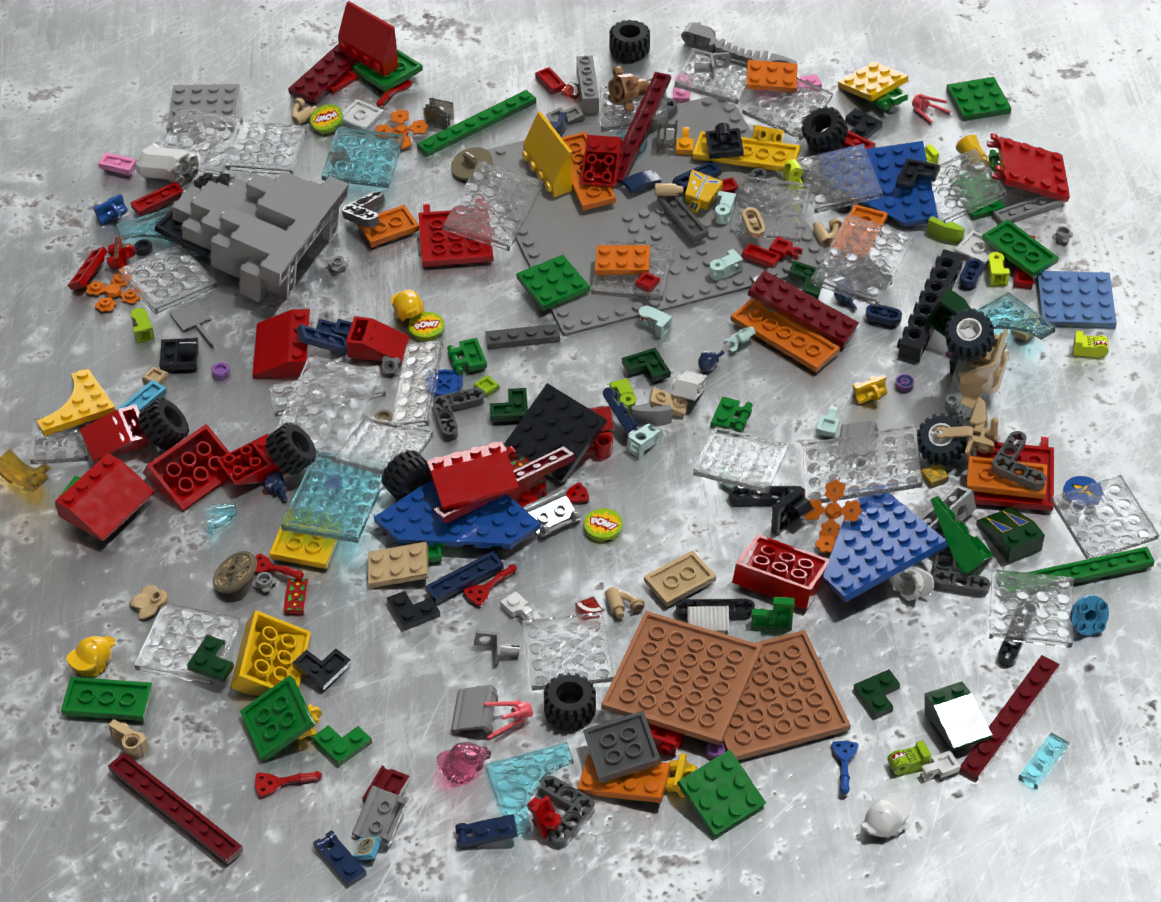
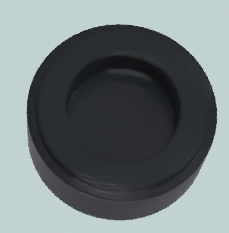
M147 239L139 240L134 245L136 254L140 256L149 255L153 251L152 242Z

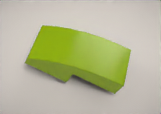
M932 216L928 219L927 233L942 240L961 243L964 239L965 228L953 221L946 224Z

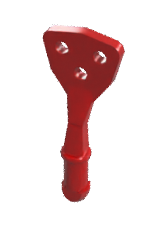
M407 79L383 93V96L377 100L376 105L383 107L384 103L394 93L410 88L412 81Z
M581 483L574 484L566 492L570 503L578 504L589 501L587 489Z
M261 553L255 556L257 567L254 574L279 572L298 580L304 577L301 570L289 568V566L274 565L268 557Z
M515 564L509 565L503 571L498 572L486 584L468 587L464 589L463 594L471 603L481 607L488 600L490 590L497 583L504 581L506 577L514 574L517 571V566Z
M319 771L310 773L300 772L295 775L279 778L270 773L259 772L255 777V789L258 796L262 798L275 793L282 786L289 783L319 781L322 778V773Z

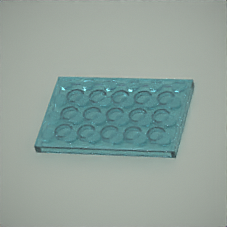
M316 451L317 458H315V462L309 465L283 519L281 529L283 531L358 543L383 487L381 476L389 462Z

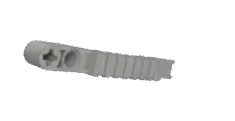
M695 22L689 23L681 33V38L684 42L708 49V56L712 53L729 52L730 64H736L737 67L743 66L744 69H747L748 60L797 64L795 60L774 53L771 54L768 60V51L765 50L761 58H759L760 51L757 50L753 56L752 50L749 49L746 54H744V48H741L738 52V46H733L731 49V43L725 45V39L717 40L715 37L716 33L711 27ZM719 57V58L717 59V60L722 59L723 62L726 61V59H725L724 57Z

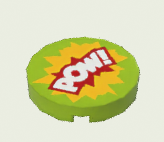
M333 104L319 107L310 118L312 128L321 134L334 132L339 125H342L344 120L342 110Z
M434 312L420 313L411 318L408 324L410 335L414 336L416 340L423 342L438 339V336L442 335L445 329L443 318Z
M598 508L586 515L584 529L587 536L594 541L606 542V540L610 539L612 541L621 535L623 521L616 511L608 508Z

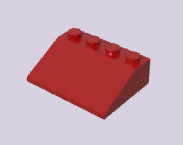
M350 1L346 2L338 33L339 50L373 69L375 72L383 76L388 75L399 67L395 27Z
M291 309L257 323L253 378L309 376L311 345L301 343L296 329L300 324L312 327L310 309Z
M205 424L147 464L143 474L154 488L183 511L229 478L217 459L230 452L211 428Z
M502 441L492 442L481 447H473L462 452H454L443 457H435L427 461L430 481L443 510L519 490L508 453Z
M107 453L56 499L55 504L60 518L103 542L155 493V490L122 460Z
M757 534L736 562L732 583L773 598H794V605L796 607L807 610L824 579L823 576L829 559Z

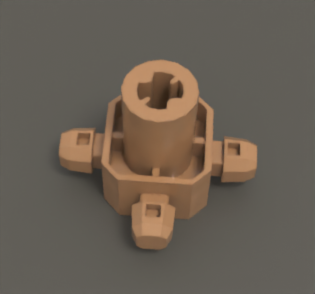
M616 66L612 69L614 78L608 82V99L615 105H622L624 111L630 113L634 111L632 101L638 98V96H644L649 84L646 79H638L632 74H624L623 69L620 66Z

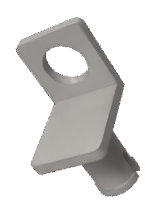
M729 52L710 54L709 62L694 63L695 73L710 72L712 80H714L715 68L730 67ZM719 57L726 59L722 64L716 62Z
M476 631L474 638L475 646L494 647V666H498L501 655L519 657L520 644L502 643L500 641V632ZM483 636H488L491 639L488 641H481L479 638Z

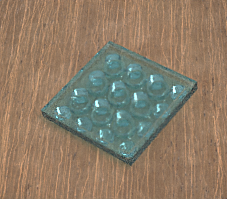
M338 127L321 175L322 180L326 181L331 176L348 184L389 188L404 142V135Z

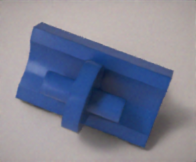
M121 194L93 207L100 224L113 218H119L120 214L128 211Z

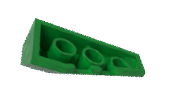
M939 496L930 499L952 555L957 562L956 566L961 572H966V574L972 573L994 556L978 536L973 537L969 534L968 526L965 523L955 519V513Z

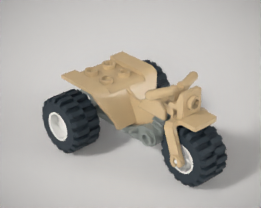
M968 308L964 309L962 313L960 310L957 311L956 316L952 315L950 321L946 323V345L949 352H952V358H950L949 362L951 382L945 397V409L948 416L940 413V416L932 415L931 419L927 417L925 423H921L920 429L917 431L919 451L922 453V457L927 459L930 464L935 462V465L943 464L944 466H948L949 462L954 464L956 463V458L958 460L962 458L961 453H965V458L968 462L974 448L982 453H994V442L1001 440L998 435L999 419L997 417L991 419V427L987 428L986 403L981 398V393L993 394L1000 388L1010 358L1009 351L1006 350L1008 329H1004V332L1000 333V335L994 334L993 323L990 321V317L988 315L984 316L982 311L978 313L973 308L972 311H968ZM957 415L958 418L961 416L962 420L966 418V422L970 421L971 425L963 426L962 423H959V419H953V416Z

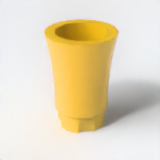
M969 134L958 141L956 150L976 172H983L989 167L988 157L979 144L976 135Z

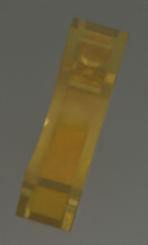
M11 449L0 456V476L11 485L23 491L34 492L49 479L46 472L51 468L46 463L37 468L31 467L19 459Z

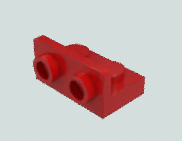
M648 724L658 752L663 755L676 757L685 735Z

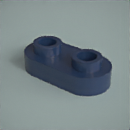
M976 258L967 260L960 275L961 285L968 288L977 285L984 267L981 260Z
M870 304L866 308V318L873 322L895 326L901 323L902 312L897 308Z

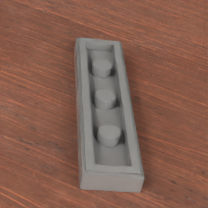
M1041 195L994 211L992 217L999 224L1007 219L1015 223L1062 206V201Z

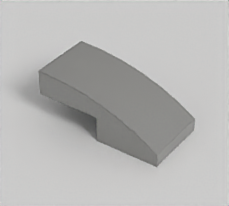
M578 104L565 111L560 107L546 114L549 121L557 122L560 112H567V125L585 120Z
M650 403L631 406V417L639 424L672 422V409L670 404L651 408Z

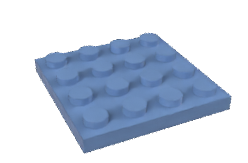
M1043 271L1037 275L1042 326L1116 328L1117 321L1109 272Z

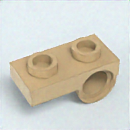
M653 387L648 403H650L651 408L670 404L672 415L683 418L686 414L688 400Z
M114 719L108 725L111 737L122 743L124 753L134 761L140 759L149 751L147 737L143 733L135 732L126 723H120Z

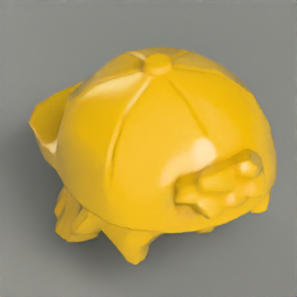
M413 290L400 291L390 299L395 311V318H400L403 322L405 318H413L420 313H424V302Z
M90 636L81 640L77 648L67 655L68 665L73 670H76V674H81L82 677L98 676L100 672H103L106 668V663H109L111 659L112 647L116 644L115 638H110V636Z

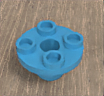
M1087 595L1080 598L1073 604L1071 609L1070 622L1072 627L1078 633L1087 636L1103 632L1109 617L1107 602L1095 595Z

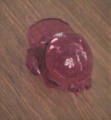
M461 742L452 747V749L440 753L437 756V765L443 775L447 776L448 781L451 780L452 783L464 784L465 781L469 782L474 778L475 774H478L483 769L485 760L491 757V751L487 750V747L478 746L471 742Z

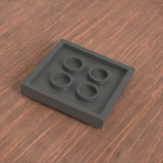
M644 711L583 730L600 783L662 764Z

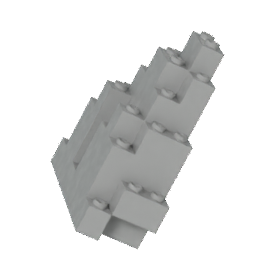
M283 171L275 179L255 174L248 182L236 178L229 186L209 181L201 189L190 185L186 191L182 192L180 199L173 203L171 210L173 211V219L183 223L181 226L183 239L211 250L212 267L240 278L241 295L260 302L266 292L270 291L287 299L296 286L297 262L323 228V240L330 242L337 233L339 207L348 196V183L329 176L320 185L286 171Z

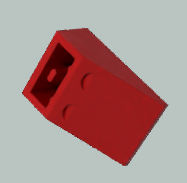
M587 135L581 185L616 186L624 147L621 137Z
M354 316L346 340L348 358L383 362L382 358L384 356L389 358L398 357L400 359L399 364H402L410 336L373 318Z
M136 404L117 409L80 429L93 462L99 461L107 453L118 456L148 447L149 440L140 428L138 421L140 412Z
M268 433L217 459L235 485L264 482L267 475L276 471L281 472L283 475L286 474L274 464L267 452L266 438L269 436Z

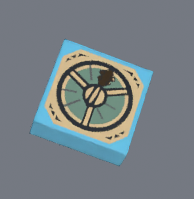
M378 837L360 838L353 855L357 861L375 859L381 840Z

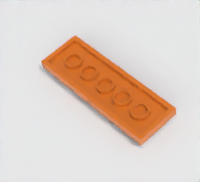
M587 132L561 137L572 151V187L582 210L585 211L616 203V197L611 187L581 185Z
M754 298L746 302L730 318V321L742 328L753 326L756 332L753 335L816 373L840 352V347L783 314L767 310L763 303Z

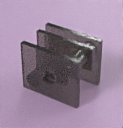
M429 98V104H426L425 108H423V118L429 127L447 129L451 125L450 120H454L453 102Z
M658 120L657 153H659V150H663V153H665V150H673L676 154L678 121L667 123V120H665V123H661V120ZM660 129H664L663 144H660ZM667 129L675 130L674 144H666Z

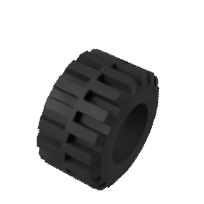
M622 20L615 23L609 31L610 52L613 56L625 61L642 59V57L649 53L650 29L643 22H638L637 20Z
M824 106L823 108H817L815 111L812 110L811 114H807L806 120L802 122V134L815 152L823 153L825 151V153H829L830 150L835 151L837 147L842 146L841 143L845 142V137L848 136L847 124L839 111L834 109V107L828 108V106Z
M164 398L156 399L141 411L138 416L140 428L150 442L162 450H169L189 435V425L183 413L175 404Z
M286 422L266 438V447L270 458L286 474L297 475L315 462V458H317L316 448L310 436L300 426L292 422Z
M408 450L395 456L387 464V467L384 468V473L381 476L383 486L397 501L430 481L427 461L414 450Z
M567 673L564 676L559 674L558 678L553 677L551 683L546 684V689H544L543 693L544 712L551 724L556 723V727H564V730H569V728L576 730L578 726L584 727L586 722L590 723L592 721V717L596 713V690L593 687V683L588 681L587 677H580V674L577 673L575 675ZM566 699H574L578 702L568 704L562 701Z

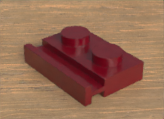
M382 765L362 797L363 803H365L372 785L401 796L410 782V776L393 769H386Z

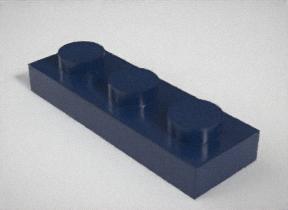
M301 324L297 327L296 330L301 343L333 351L334 353L347 354L345 337Z

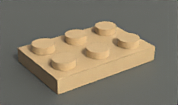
M426 542L368 552V584L370 588L429 578L428 545Z
M693 550L644 576V582L666 607L716 581V575Z

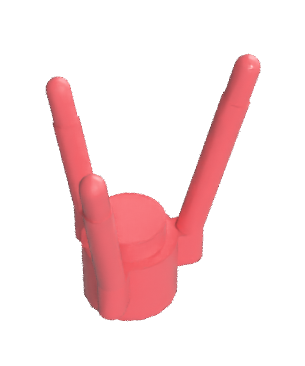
M921 93L913 98V110L918 112L930 124L933 121L921 110H926L930 106L942 112L951 113V111L929 101L947 103V100L926 96Z
M521 700L485 702L484 706H514L511 708V713L503 715L502 719H515L510 724L487 735L486 738L491 739L518 724L524 723L525 719L531 718L533 716L531 704L528 701L522 703Z

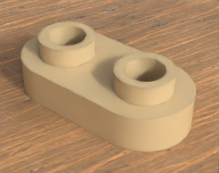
M753 207L744 209L742 221L748 235L753 238L762 237L765 234V224L760 212Z

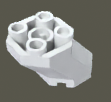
M154 144L142 150L140 161L137 159L135 163L137 174L141 177L153 180H166L172 183L177 182L180 186L196 177L199 173V161L195 153L181 149L158 147Z

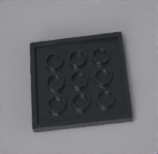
M547 383L503 445L506 448L513 446L517 455L522 458L526 457L530 462L564 446L574 453L575 461L549 474L564 484L603 429L607 420Z

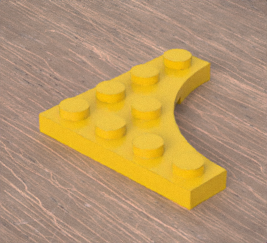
M89 369L72 373L71 378L74 383V390L69 400L56 412L37 420V426L43 436L104 417L116 411L114 404Z

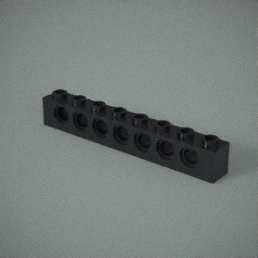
M943 249L941 256H937L935 267H932L930 272V279H926L925 290L920 292V301L915 303L914 314L909 316V325L904 327L903 338L898 340L899 357L920 362L934 332V329L926 324L925 321L949 288L953 289L963 267L964 254Z

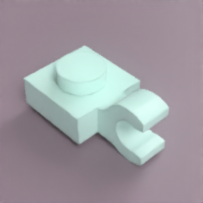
M753 326L743 328L730 336V338L725 339L723 343L730 342L731 348L727 351L733 352L737 350L739 342L741 344L751 340L750 336L756 332Z
M830 406L827 416L821 415L816 434L835 438L840 419L836 418L837 407Z

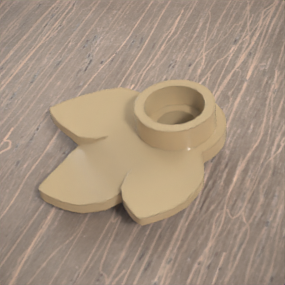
M147 585L142 587V593L135 595L131 599L129 605L140 609L138 615L140 620L146 619L154 615L157 609L167 605L168 594L165 590L158 589L154 585Z

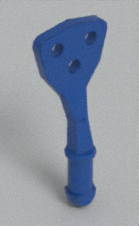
M835 741L832 742L831 747L834 755L841 762L840 792L846 795L850 792L849 761L856 756L859 745L857 742Z

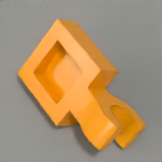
M683 127L682 138H677L676 154L692 155L694 138H689V127Z

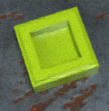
M488 375L473 384L474 388L484 390L485 398L500 389V385Z

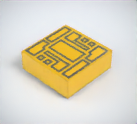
M940 464L922 470L923 477L931 487L948 482L949 476Z

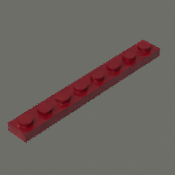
M655 72L623 140V155L617 183H622V180L627 177L672 79L671 74Z
M563 446L514 470L519 488L575 461V455ZM505 494L445 510L442 509V506L433 509L434 516L444 524L452 522L454 519L468 514L472 510L484 506L497 498H501Z
M1043 655L1040 656L988 727L992 738L976 743L960 765L961 773L975 781L980 779L1060 667L1059 663Z
M123 752L108 765L110 772L227 865L243 851L241 844Z

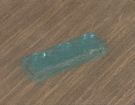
M1051 732L1021 771L1018 780L1037 790L1066 752L1070 742Z

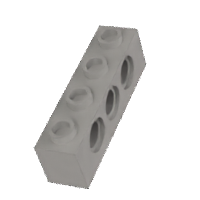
M576 56V73L583 114H599V93L593 56Z
M956 485L941 499L955 513L957 521L962 522L976 509L973 490L960 485ZM932 506L920 519L944 538L945 535Z

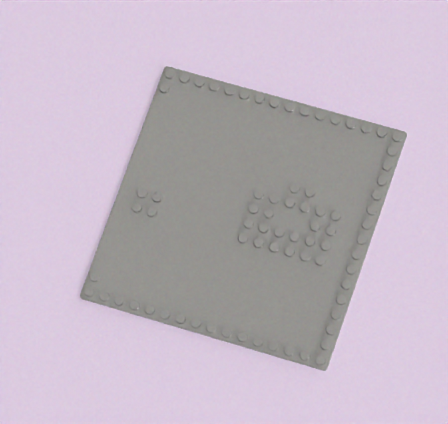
M728 93L677 104L678 112L656 130L646 134L627 177L639 172L654 170L662 179L661 183L672 184L676 176L709 162L693 159L692 155L676 154L677 138H682L683 127H689V138H694L693 151L700 131H713L715 126L722 122L727 123L730 129L739 128L741 137L751 138L753 133ZM635 114L566 130L562 137L587 132V135L621 137L623 141ZM524 141L487 149L492 155L493 165L485 177L529 266L533 267L564 255L590 286V292L550 308L562 334L565 336L639 317V309L642 306H651L659 311H665L750 289L753 277L760 276L763 270L781 280L789 279L788 274L793 259L788 255L785 258L781 257L775 268H767L743 259V271L719 281L713 280L710 277L711 261L727 256V251L734 249L741 256V253L749 243L769 250L770 245L778 236L793 242V247L803 249L802 255H799L798 262L822 270L828 269L827 263L831 262L779 175L774 170L764 169L767 172L766 182L757 194L779 202L781 213L776 218L760 214L765 224V234L762 237L753 238L748 235L742 221V212L746 208L735 204L729 223L725 225L717 224L715 222L717 199H715L708 210L699 208L697 214H694L709 231L708 237L692 242L657 201L655 186H646L644 192L630 193L622 183L616 182V186L611 187L616 197V203L583 211L573 187V191L557 197H553L550 192H547L543 182L538 180L537 174L530 169L528 162L523 160ZM714 162L722 170L721 175L716 177V179L723 180L733 177L738 186L755 169ZM748 185V186H746V187H748V188H754L755 186H753V185ZM679 193L678 197L689 207V203L685 202V194ZM754 202L756 205L762 204L761 202ZM596 245H650L649 273L660 277V283L649 293L635 287V281L641 275H595Z

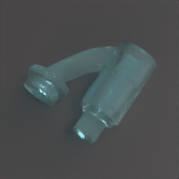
M236 503L212 504V507L204 508L205 515L213 516L211 520L207 521L208 532L212 531V533H215V529L229 523L237 516Z

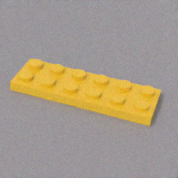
M700 131L692 158L783 172L784 164L788 160H798L801 145L741 137L744 156L709 159L705 132Z

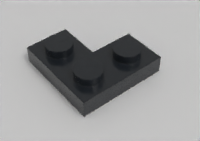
M857 108L853 109L845 117L846 122L855 126L850 131L865 139H869L883 125L882 121Z
M907 158L896 181V188L913 191L918 179L935 182L940 172V165Z
M405 591L387 597V604L403 631L440 617V611L432 597L416 604L411 602Z
M335 648L321 661L306 649L293 661L292 667L324 690L351 665V659Z

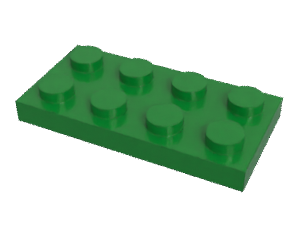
M1008 219L982 234V240L997 252L1002 253L1005 258L1032 278L1058 263L1059 257Z
M70 677L61 713L67 716L145 721L153 684L150 682Z

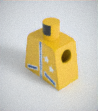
M692 170L685 193V202L689 203L688 208L693 214H697L699 208L708 210L717 198L718 192L722 191L723 181Z

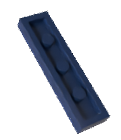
M492 551L426 585L425 591L437 604L504 569V563Z

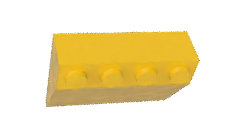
M541 111L537 112L523 143L522 157L524 161L528 162L530 169L537 174L538 180L543 182L547 192H550L553 197H557L573 191L572 151Z
M255 610L245 625L230 688L248 695L261 696L289 675L295 679L299 688L302 674L293 668L292 664L293 661L308 649L311 632Z

